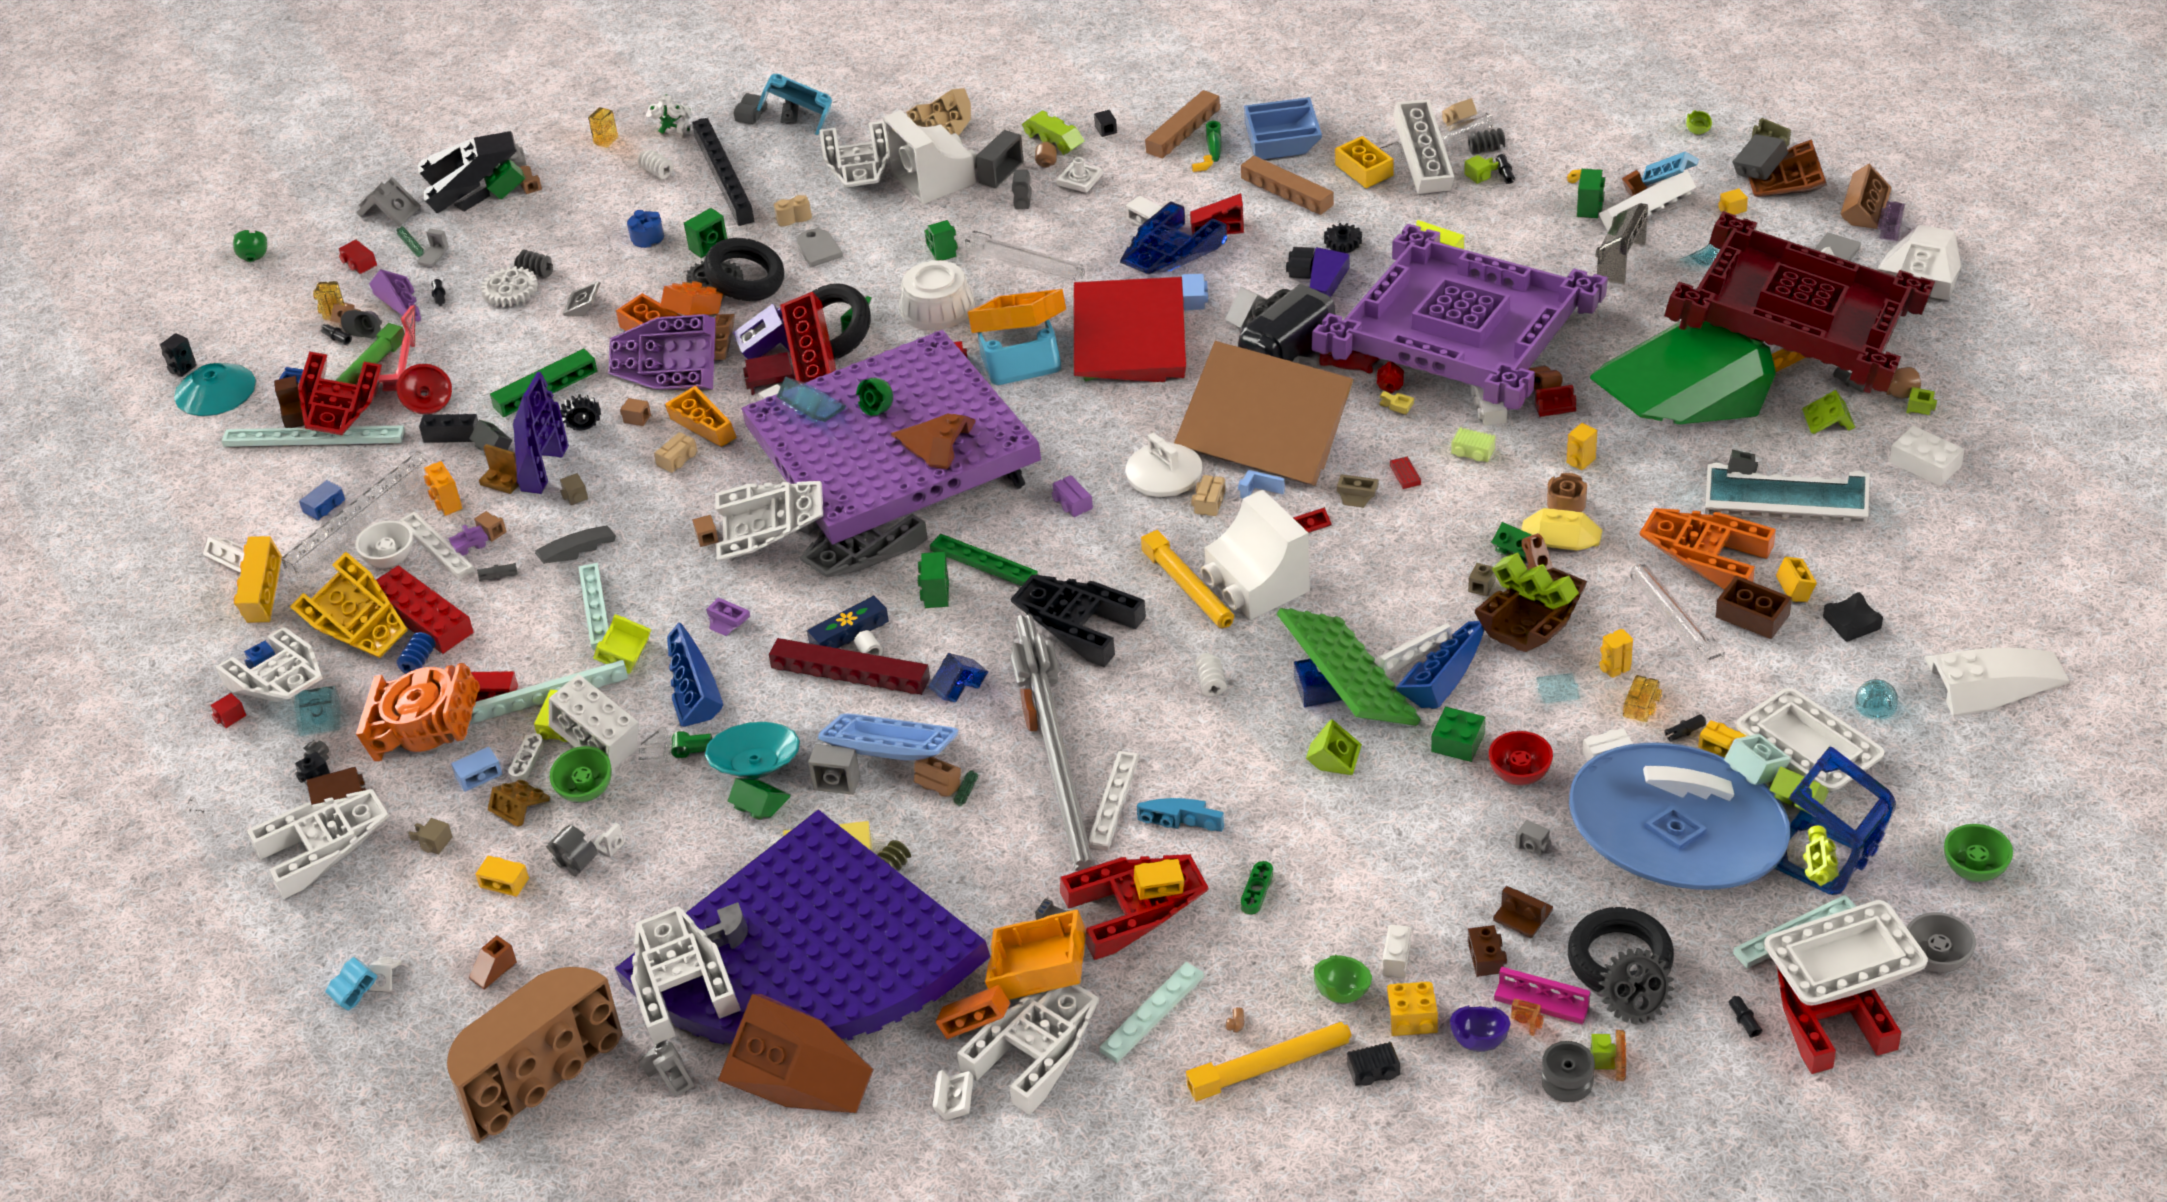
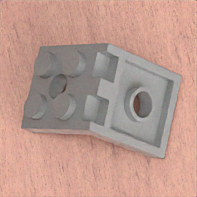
M391 177L385 184L381 182L358 205L360 209L356 213L362 217L376 204L400 227L421 205ZM395 201L401 204V208L396 206Z

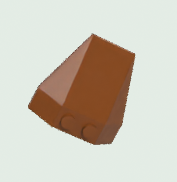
M1812 139L1788 149L1789 153L1766 180L1748 177L1754 196L1810 192L1827 186Z

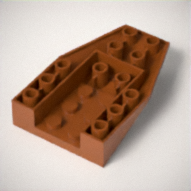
M752 994L718 1081L784 1107L857 1113L874 1069L822 1020L763 994Z

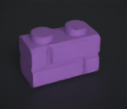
M1069 475L1063 478V480L1060 479L1053 483L1052 497L1055 502L1061 503L1066 513L1069 512L1073 517H1076L1093 508L1092 496L1073 476Z

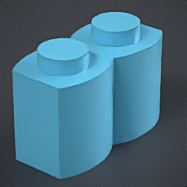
M352 957L344 964L340 974L330 981L325 992L339 1006L349 1011L359 1003L363 993L372 987L377 979V975L362 961Z

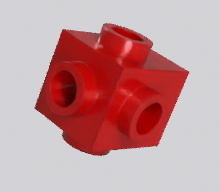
M1392 361L1378 369L1377 385L1381 390L1392 394L1394 391L1401 389L1404 383L1403 369Z

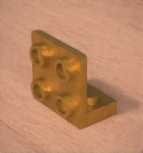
M486 444L483 448L489 469L479 479V483L481 486L511 494L519 486L517 483L515 452Z
M525 780L503 783L502 785L492 787L487 810L518 827L524 823L527 806L550 801V796L545 794L543 790L532 787Z

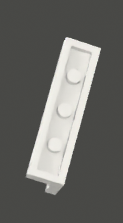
M208 537L203 555L241 572L240 563L244 559V547L226 538Z
M1446 623L1375 658L1374 663L1382 668L1387 676L1428 655L1430 652L1440 649L1439 645L1442 642L1451 639V626Z

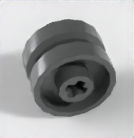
M1560 1041L1547 1048L1542 1057L1541 1075L1542 1087L1545 1092L1553 1099L1562 1102H1576L1590 1094L1594 1083L1593 1074L1595 1069L1594 1056L1591 1051L1581 1043L1574 1041Z

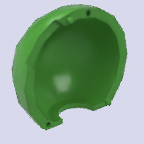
M1335 954L1321 960L1314 967V981L1321 995L1332 1002L1348 1004L1357 1001L1368 991L1371 985L1372 975L1370 970L1362 962L1351 957Z

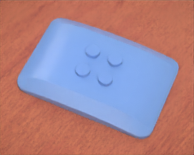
M847 713L839 715L819 732L818 738L832 746L855 749L856 754L896 760H921L939 754L958 736V729L948 726Z

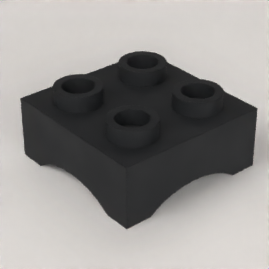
M1860 592L1853 594L1844 601L1824 605L1823 618L1846 642L1882 628L1883 616L1868 605Z

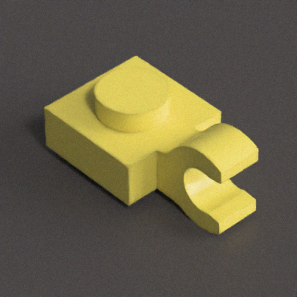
M1383 391L1380 395V398H1382L1379 403L1380 406H1389L1390 410L1405 415L1414 404L1413 397L1396 393L1394 396Z

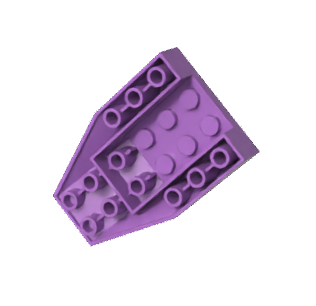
M705 314L657 317L611 337L608 374L660 390H689L694 386L699 390H713L716 318Z

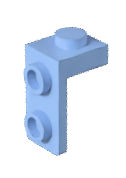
M1248 470L1238 484L1240 498L1243 499L1250 496L1254 488L1284 494V478Z

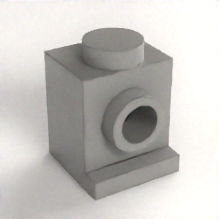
M1526 820L1516 833L1515 848L1520 849L1524 847L1530 852L1541 855L1543 851H1548L1551 845V839H1549L1550 829Z

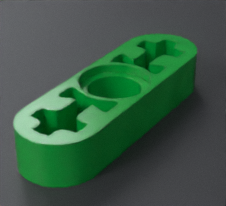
M1267 861L1257 862L1252 869L1241 897V910L1245 914L1253 915L1261 909L1273 878V866ZM1263 870H1266V871H1264V873H1263V878H1261V877H1260V872H1262ZM1255 885H1260L1263 887L1259 891L1251 889ZM1251 897L1254 898V903L1249 905L1251 902Z

